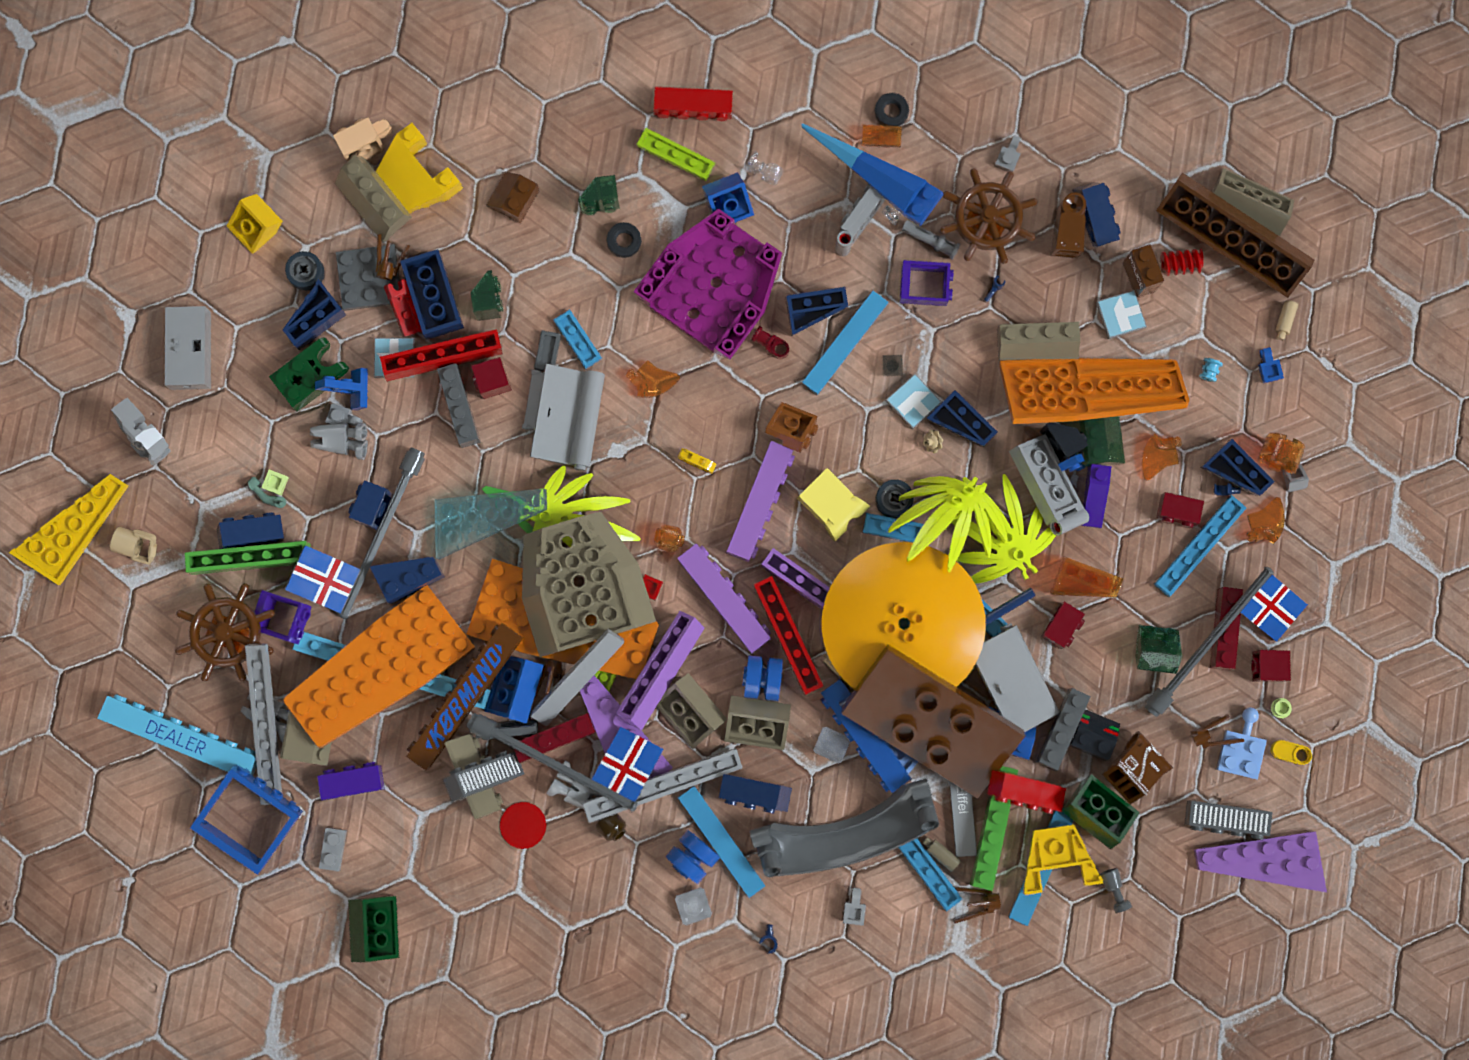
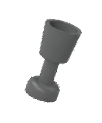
M1118 868L1100 873L1099 875L1107 891L1113 892L1117 902L1113 906L1115 913L1124 912L1132 908L1131 902L1124 900L1120 891V887L1123 885Z

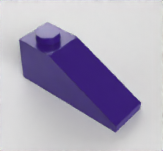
M1091 464L1087 468L1083 507L1089 514V521L1081 526L1102 528L1112 466Z

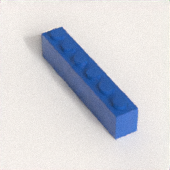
M839 679L821 692L823 698L820 700L827 709L831 707L835 714L832 717L839 726L841 724L844 725L846 728L844 734L849 741H855L859 746L856 750L862 759L866 757L869 760L870 764L868 767L874 776L879 774L882 779L879 783L886 792L890 790L893 794L899 787L909 783L912 780L911 776L885 740L842 714L839 702L851 695L842 680Z

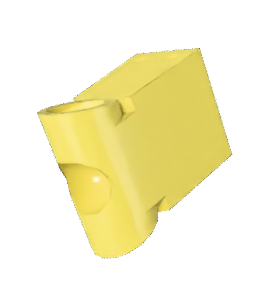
M828 468L797 498L825 526L834 542L847 531V525L850 520L860 518L870 508L866 502L854 496Z

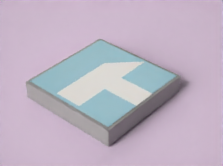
M1135 290L1096 302L1108 340L1147 327Z
M374 338V377L385 378L380 356L414 349L415 339ZM415 375L405 378H415Z
M916 374L886 399V402L912 430L942 403Z

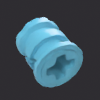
M1204 358L1206 363L1202 366L1201 370L1203 372L1199 375V378L1209 382H1216V375H1219V367L1223 366V363L1215 359Z

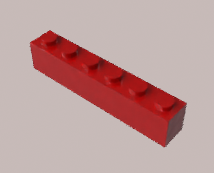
M497 329L380 356L384 377L388 382L434 371L452 364L460 365L502 355L503 352Z
M771 576L754 584L753 587L804 696L822 688L823 683L773 577Z

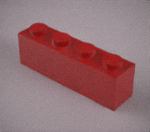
M655 87L654 116L663 119L673 116L678 119L693 117L698 120L713 118L717 121H727L732 119L733 90Z
M992 770L987 794L995 796V801L1007 803V800H1011L1010 804L1021 807L1025 803V808L1038 810V807H1041V812L1053 814V810L1062 812L1066 788Z

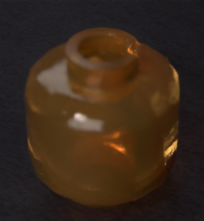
M667 524L657 528L654 536V543L657 544V547L660 550L676 552L679 547L683 546L685 536L682 535L679 527Z

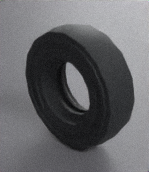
M886 93L876 102L874 109L875 117L882 126L897 128L907 120L909 104L900 94ZM888 104H895L899 108V114L895 117H889L885 114L884 108Z
M626 222L617 223L611 227L606 239L609 250L617 257L622 258L631 257L636 254L642 243L641 234L637 227ZM622 233H627L632 238L631 244L627 247L619 246L616 241L617 237Z

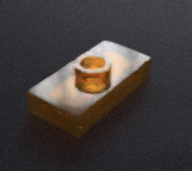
M863 125L862 146L900 148L902 127Z

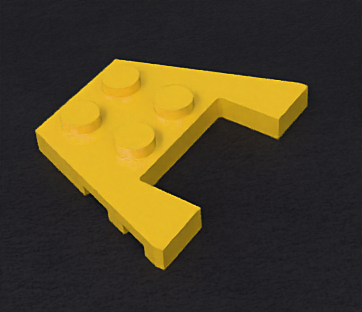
M1075 825L1032 831L1023 895L1043 893L1040 871L1080 865L1084 886L1103 883Z

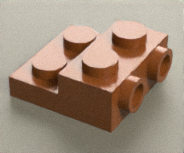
M781 402L768 423L765 433L783 440L782 446L801 453L803 448L807 449L811 442L809 437L811 435L815 436L819 427L816 424L818 416Z

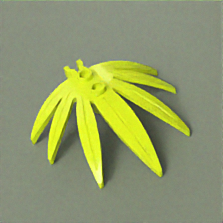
M562 466L551 476L545 485L539 507L531 508L529 505H523V509L529 510L531 513L537 514V516L530 514L528 516L521 515L520 519L534 521L533 531L585 516L573 514V512L609 509L628 504L631 501L627 498L604 496L584 498L563 504V501L581 490L591 480L593 474L589 473L571 481L555 495L566 473V466ZM609 522L622 541H641V538L636 534ZM565 536L562 539L569 547L572 546L573 540L571 537Z
M1006 474L1002 475L1003 493L1013 529L995 502L985 492L982 493L993 503L1003 520L1008 539L1006 545L989 521L990 530L997 537L995 539L991 535V549L996 550L997 554L991 553L990 557L987 558L985 552L961 553L957 559V562L965 564H996V566L985 568L971 576L975 584L997 579L1015 568L1021 571L1022 578L1026 580L1029 578L1026 574L1027 569H1030L1033 574L1038 572L1037 568L1031 564L1030 558L1043 551L1056 537L1049 527L1036 540L1043 522V517L1037 506L1031 516L1027 535H1024L1020 503ZM966 477L962 479L966 484L971 483V480ZM954 519L951 523L956 526L958 519ZM971 521L967 536L982 544L978 526Z
M928 477L915 481L913 485L924 487L911 490L899 497L898 501L919 496L938 494L919 502L903 513L889 527L888 533L942 504L928 518L916 536L907 557L908 562L932 543L954 519H958L949 550L947 571L950 572L965 544L970 528L972 511L975 512L986 557L989 558L991 554L989 521L1006 545L1008 539L1003 520L993 503L982 494L986 490L987 484L985 482L982 485L976 486L977 477H974L971 483L968 484L951 477Z

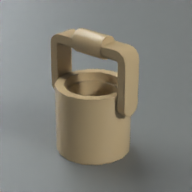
M118 527L112 536L110 549L113 552L129 556L131 560L150 564L156 556V536L140 530L132 531ZM144 539L150 540L148 558L139 555Z

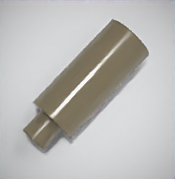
M927 837L923 841V844L928 847L926 851L949 871L952 872L961 860L936 839L932 841Z

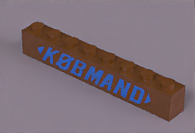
M501 623L500 626L497 624L490 633L492 637L489 642L485 641L478 650L481 653L476 659L473 657L468 663V671L465 675L461 674L454 683L457 686L453 692L449 691L442 700L445 702L441 708L437 707L432 713L431 718L433 720L429 725L425 724L419 732L420 738L417 742L413 741L407 748L409 753L406 757L425 771L429 770L446 747L445 742L452 739L522 641L523 637L507 625Z

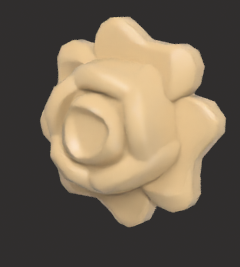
M930 429L927 434H924L923 445L927 448L928 452L937 453L939 449H942L943 438L940 436L939 431Z

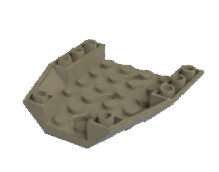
M601 511L554 524L524 535L522 601L539 657L598 640L607 629L617 634L656 622L639 564ZM565 536H569L573 540L570 548H564L561 544ZM581 575L584 577L585 584L582 587L574 585L573 580L575 576ZM593 614L596 616L597 623L594 626L586 624L585 618L587 615Z

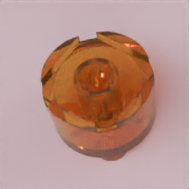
M1268 433L1258 461L1268 464V469L1280 472L1281 469L1288 473L1296 474L1304 454L1305 445L1293 438V441L1286 439L1287 435Z

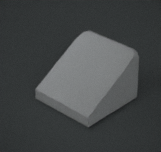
M1302 464L1282 469L1289 492L1308 487L1309 478Z

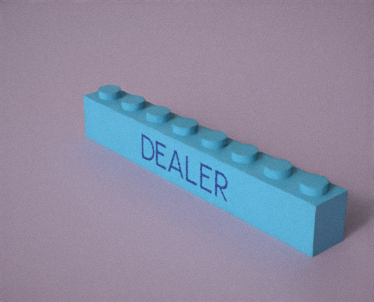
M115 694L114 697H106L97 719L227 772L235 765L241 766L243 769L247 768L250 772L249 774L253 776L257 767L255 750L247 747L243 750L237 747L238 743L218 740V735L208 732L207 735L201 733V728L189 724L186 727L177 718L171 717L170 720L164 718V713L154 709L151 712L144 709L145 705L137 702L130 704L126 702L127 698Z

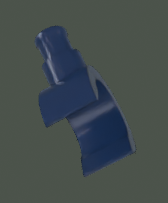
M1229 483L1228 485L1214 484V495L1227 496L1240 494L1241 492L1240 488H1236Z
M767 924L765 935L759 941V944L767 938L774 941V947L768 951V954L775 952L778 947L777 940L773 936L774 925Z

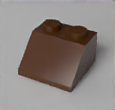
M505 171L486 205L521 224L540 191L538 184L520 174Z

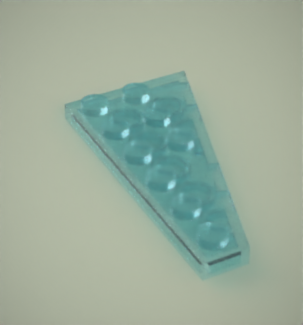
M534 489L435 499L436 559L440 560L547 510V490Z

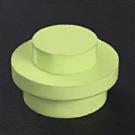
M1278 698L1272 702L1271 712L1275 717L1286 718L1290 715L1292 707L1288 700Z

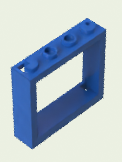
M235 765L230 769L190 829L258 875L301 816L303 810L295 805L296 802L288 801L284 798L279 790L268 787L263 779L255 778L249 774L250 772L247 768L243 769L241 766ZM233 778L290 817L262 859L204 820Z

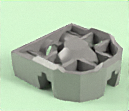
M128 398L111 409L119 428L130 441L131 447L141 457L148 458L151 465H156L171 452L168 448L169 445L152 424L147 426L144 422V415Z

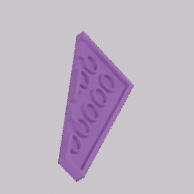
M595 675L580 690L605 754L620 727L651 742L640 729L626 723L616 714L620 707L619 703ZM662 754L649 778L669 772L673 768Z
M1316 831L1194 849L1198 870L1327 893Z

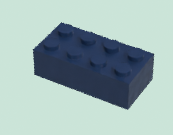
M433 250L400 261L422 333L426 340L464 329L439 250Z

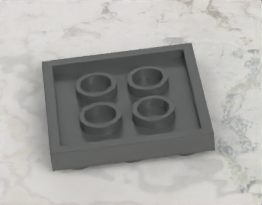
M394 244L390 245L388 262L393 264V268L397 264L396 246ZM381 246V262L384 259L386 246ZM377 247L336 252L342 309L344 311L391 305L384 286L392 284L394 289L398 291V281H400L399 270L397 277L393 276L392 280L376 277Z

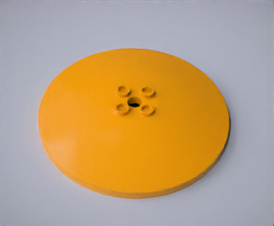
M894 542L876 546L863 552L840 571L825 598L822 611V636L831 663L839 675L852 688L855 689L887 644L955 687L968 676L977 662L983 647L986 621L980 593L970 575L957 561L952 570L948 572L949 556L938 549L927 546L908 562L907 557L913 543ZM901 618H907L910 621L908 629L903 630L898 626V621Z

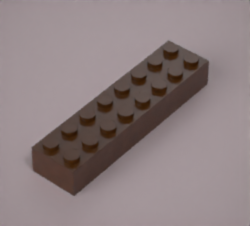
M1183 172L1156 210L1287 298H1289L1306 276L1315 259Z

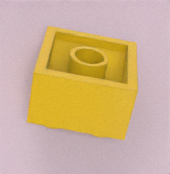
M254 194L239 201L226 227L253 254L277 233L283 221L258 194Z

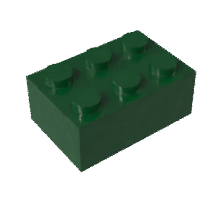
M1092 774L1080 783L1062 810L1064 814L1110 850L1121 843L1140 814L1139 811Z

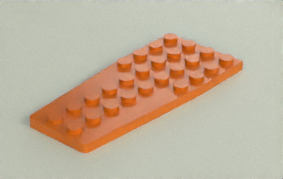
M1173 359L1004 360L1000 361L999 364L1013 424L1082 421L1185 409L1190 401L1178 362Z
M492 559L466 635L489 642L492 637L490 633L497 624L500 626L503 623L523 637L515 651L539 657L522 601L523 568ZM589 614L586 616L585 622L588 626H594L597 623V618L595 615ZM652 622L617 633L618 636L624 639V643L598 671L637 680L647 664L659 628L658 622ZM597 640L549 654L542 658L575 665Z
M426 585L376 620L284 698V703L318 748H322L423 687L473 651L475 646L428 585Z

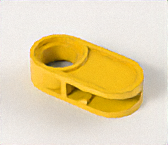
M681 448L677 456L678 459L710 474H713L717 465L713 461L684 448Z
M1275 741L1270 748L1274 758L1293 764L1305 765L1312 759V752L1308 747L1289 741ZM1302 749L1306 752V759L1304 761L1297 759L1296 753L1298 750Z

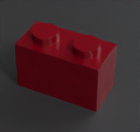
M1164 492L1160 497L1156 518L1162 519L1161 522L1173 524L1177 522L1181 523L1182 527L1193 528V526L1200 524L1204 501Z
M1062 602L1041 637L1060 649L1065 648V646L1069 647L1075 638L1072 636L1076 629L1079 631L1085 622L1083 619L1085 614L1067 602Z

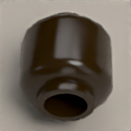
M618 813L599 819L596 824L597 831L607 841H617L626 833V822Z

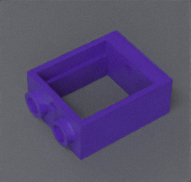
M903 260L901 266L900 303L947 306L949 300L952 301L953 289H949V283L953 281L954 270L950 269L951 263ZM910 272H942V298L909 296Z
M262 590L254 611L256 615L270 609L274 610L277 601L298 608L288 636L267 629L271 618L260 622L261 633L299 645L304 635L306 622L310 618L312 606Z

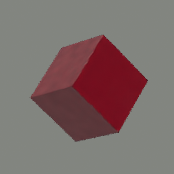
M500 357L472 366L474 373L472 378L476 390L480 392L483 399L512 391L504 363Z
M1290 650L1253 651L1251 661L1252 682L1291 681Z

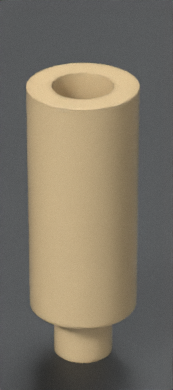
M1290 300L1284 301L1275 329L1278 333L1276 339L1284 341L1285 336L1290 334L1298 303Z

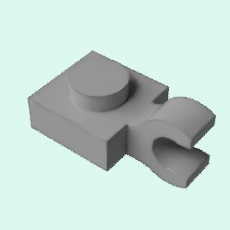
M1014 135L1009 148L1002 147L994 166L1006 171H1014L1020 157V153L1016 152L1021 140L1020 137Z
M331 404L325 422L327 424H350L356 426L362 423L363 420L352 416L351 409Z
M852 888L851 902H845L843 923L864 926L866 904L860 903L861 888Z

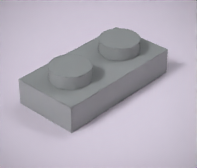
M325 828L319 869L341 871L347 830Z

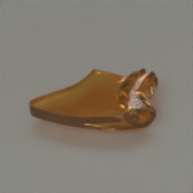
M649 360L637 372L634 369H629L626 373V377L637 388V397L639 398L659 396L670 390L680 380L679 374L661 370Z
M1154 434L1148 440L1142 454V472L1146 481L1152 479L1164 468L1179 464L1176 447L1182 445L1179 436L1161 438Z
M1279 497L1274 498L1262 510L1247 515L1251 531L1246 533L1249 542L1268 540L1274 544L1279 539L1285 523L1283 504Z

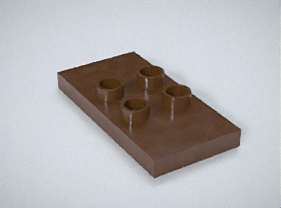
M887 644L842 706L843 715L976 798H979L989 785L992 770L999 771L1025 738L1022 728Z

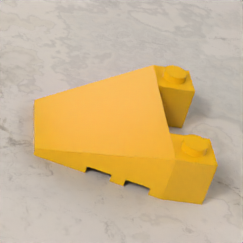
M410 123L396 134L376 170V173L410 214L418 209L428 208L432 204L445 202L463 189L460 181L449 167L432 179L415 158L414 154L425 147L427 142L413 123Z

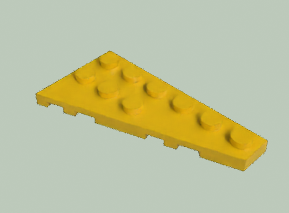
M109 474L91 488V491L86 495L78 498L73 505L64 509L43 525L38 532L25 539L20 546L12 549L9 553L57 585H61L129 485Z

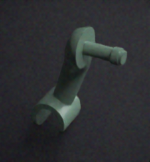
M256 477L248 480L249 488L255 492L263 503L278 508L285 507L286 499L284 497L265 494L259 487L261 482Z

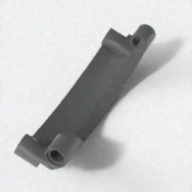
M927 778L902 785L889 798L876 807L846 820L816 826H791L773 823L750 830V836L754 848H757L764 876H787L839 868L879 856L936 829L939 826V820L931 797L932 793Z

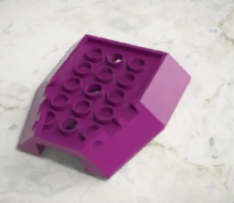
M718 209L669 243L633 292L649 308L715 354L731 360L765 313L783 253L766 242L764 245L735 225L733 218ZM741 247L745 253L742 256H736L733 252L734 249ZM714 278H719L722 281V285L715 288L711 285V281ZM690 310H697L699 316L696 319H691L688 316Z

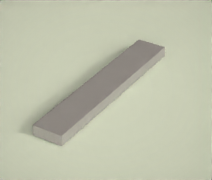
M607 629L555 685L549 694L531 711V717L547 726L623 645L624 639Z

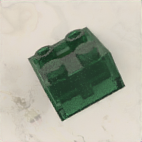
M615 175L594 178L578 198L581 214L595 215L600 211L612 213L616 209H620Z
M488 270L471 291L473 313L478 321L501 318V312L504 311L503 301L500 295H498L501 292V284L498 281V276H494L492 270Z
M1139 625L1135 654L1137 669L1177 674L1182 659L1179 630Z

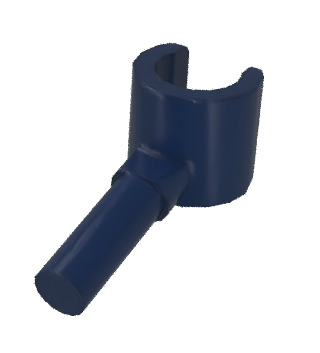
M996 276L992 282V288L984 301L988 303L993 294L1003 288L1006 280L1003 284L999 285L996 282L999 276Z

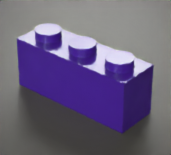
M375 762L365 763L363 768L355 769V766L343 767L342 772L336 773L335 769L325 770L323 775L317 776L321 800L385 789L382 766L375 765Z

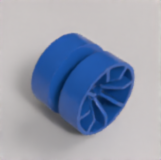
M749 655L748 665L744 666L743 674L744 698L758 699L760 688H764L765 700L779 701L783 659L769 658L767 668H763L762 657Z
M687 830L679 839L686 850L682 851L678 847L673 846L665 857L686 879L690 878L696 884H699L706 876L705 870L700 866L701 862L712 868L720 859V856L691 831Z

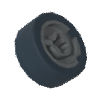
M301 251L293 254L288 259L285 273L287 279L294 287L299 290L309 291L314 288L318 279L321 282L323 281L325 269L316 255L311 252ZM304 268H307V271H308L307 274H306V273H302V270H303Z
M898 479L884 482L879 487L875 496L878 510L886 517L899 518L912 507L914 498L891 502V497L895 495L899 500L901 495L912 490L911 487Z

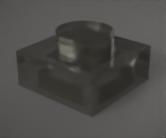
M882 355L883 376H903L902 355Z

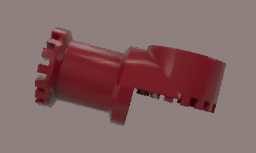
M759 326L756 332H754L755 334H753L751 341H756L764 346L765 350L772 353L777 359L786 358L789 355L788 343L776 335H770L762 330L763 327ZM777 345H784L786 352L779 355L775 352V348Z

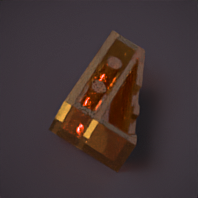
M1064 556L1050 594L1117 597L1124 578Z

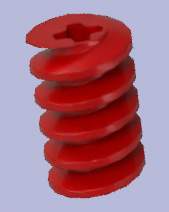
M1192 249L1191 253L1189 250H1184L1183 254L1180 250H1177L1175 254L1173 251H1169L1167 254L1161 252L1160 266L1167 276L1170 275L1171 270H1173L1174 275L1178 274V270H1181L1182 275H1185L1186 269H1189L1190 274H1193L1194 268L1200 274L1203 268L1204 255L1202 249L1199 252L1196 249Z

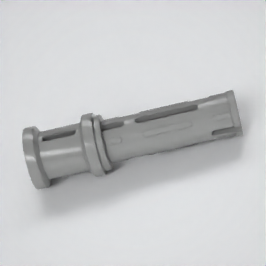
M908 219L902 228L903 232L934 247L936 252L940 251L950 256L952 260L961 245L947 240L944 235L938 236Z

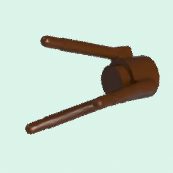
M378 234L376 277L392 280L393 276L397 277L401 266L400 261L404 260L410 245H406L395 268H393V264L388 262L390 241L386 243L384 259L381 262L382 242L381 234Z
M547 660V665L543 667L534 699L540 690L545 676L548 677L546 695L549 694L553 678L558 679L560 675L561 680L564 677L566 669L562 668V662Z
M1229 714L1201 728L1190 731L1196 746L1202 745L1203 749L1210 746L1244 742V739L1208 742L1211 739L1208 730L1230 717Z
M955 888L956 891L985 895L982 896L981 901L966 904L967 907L982 906L985 910L955 919V924L987 913H994V910L1001 908L999 893H992L991 890Z

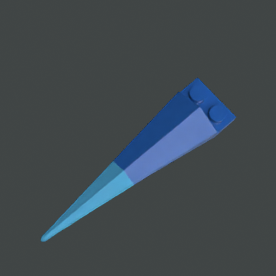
M801 123L805 131L856 172L904 217L919 226L924 223L942 198L943 192L929 184L925 179Z

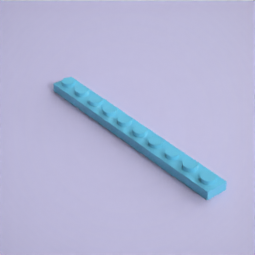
M304 632L299 645L294 643L292 650L329 661L347 645ZM440 674L419 689L445 697L449 691L453 692L457 686L454 684L457 679ZM487 689L475 707L486 708L491 690Z

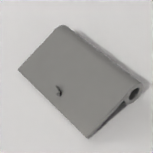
M545 364L530 453L531 458L574 466L575 470L585 471L586 468H590L605 378L604 373L597 371L583 372Z
M1009 623L1000 628L1001 632L997 636L983 642L981 653L975 665L1000 715L1026 732L1059 713V710L1017 625L1012 626Z

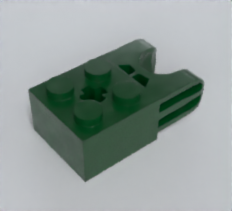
M327 338L318 339L269 376L291 407L297 412L325 392L315 390L316 381L322 380L324 376L335 377V380H339L349 371L348 365L344 362H337L329 367L322 366V356L330 349V342ZM300 379L302 383L297 385L296 382Z

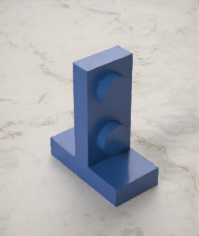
M367 368L352 370L351 379H341L339 381L335 380V377L324 376L322 380L315 382V390L351 394V410L358 411L367 408Z

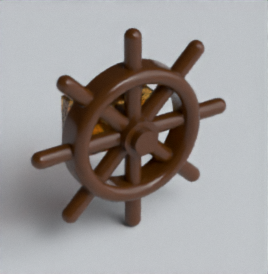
M972 168L970 175L974 186L969 188L961 197L949 191L943 192V198L957 204L955 210V223L942 226L940 232L946 234L958 230L960 236L969 244L964 255L965 261L971 260L976 249L997 250L1000 262L1006 264L1008 258L1004 246L1008 245L1016 235L1029 241L1035 240V235L1021 228L1023 209L1036 206L1038 200L1032 198L1022 202L1019 201L1015 193L1008 188L1014 177L1012 171L1006 173L1001 184L994 182L982 183L977 169ZM985 193L995 194L990 205ZM978 195L980 203L969 202L971 198ZM1002 198L1010 204L1009 206L997 209ZM964 208L969 210L966 219H964ZM1013 213V223L1009 222L1005 215ZM1004 229L1009 230L1006 235L1001 237Z
M206 583L203 588L209 602L202 605L194 615L183 610L176 612L177 617L191 623L189 628L190 642L177 647L175 653L182 655L194 650L203 661L207 662L201 675V680L204 682L208 681L214 666H234L238 679L245 681L247 677L242 663L247 660L245 646L248 644H263L260 643V622L272 618L275 612L270 609L256 615L252 608L243 602L249 589V585L246 583L241 585L235 599L226 597L216 599L211 584ZM220 607H231L227 617L223 616ZM240 610L247 619L233 624ZM210 612H213L212 621L205 620V617ZM201 627L208 629L205 636L200 638ZM213 642L215 646L210 654L203 645ZM268 646L269 655L274 652V649ZM223 647L227 648L230 658H218Z

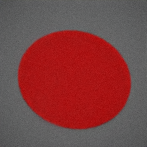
M518 802L508 807L503 813L500 821V831L504 840L509 845L518 849L531 848L537 845L544 837L546 818L541 809L529 802Z

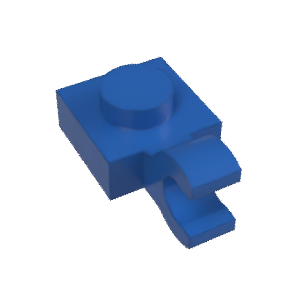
M1268 347L1260 350L1259 353L1263 363L1259 364L1258 367L1263 384L1284 379L1280 360H1273L1271 348Z
M1082 454L1075 455L1058 464L1061 471L1069 470V472L1074 470L1080 471L1086 467L1085 464H1082L1085 461Z

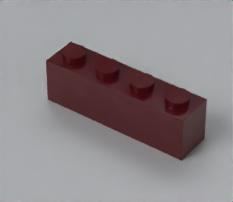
M1230 587L1217 589L1214 629L1242 597L1243 589ZM1241 612L1212 645L1210 668L1229 671L1236 669Z
M589 713L525 738L520 742L546 754L595 734L596 730ZM514 749L519 763L533 759Z

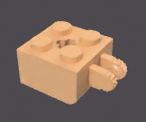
M361 118L354 125L339 129L333 136L347 162L354 155L361 156L367 160L383 151L384 146L381 139L391 134L392 127L386 120L377 121L372 124L369 118Z

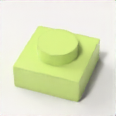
M268 470L261 488L282 496L289 477Z

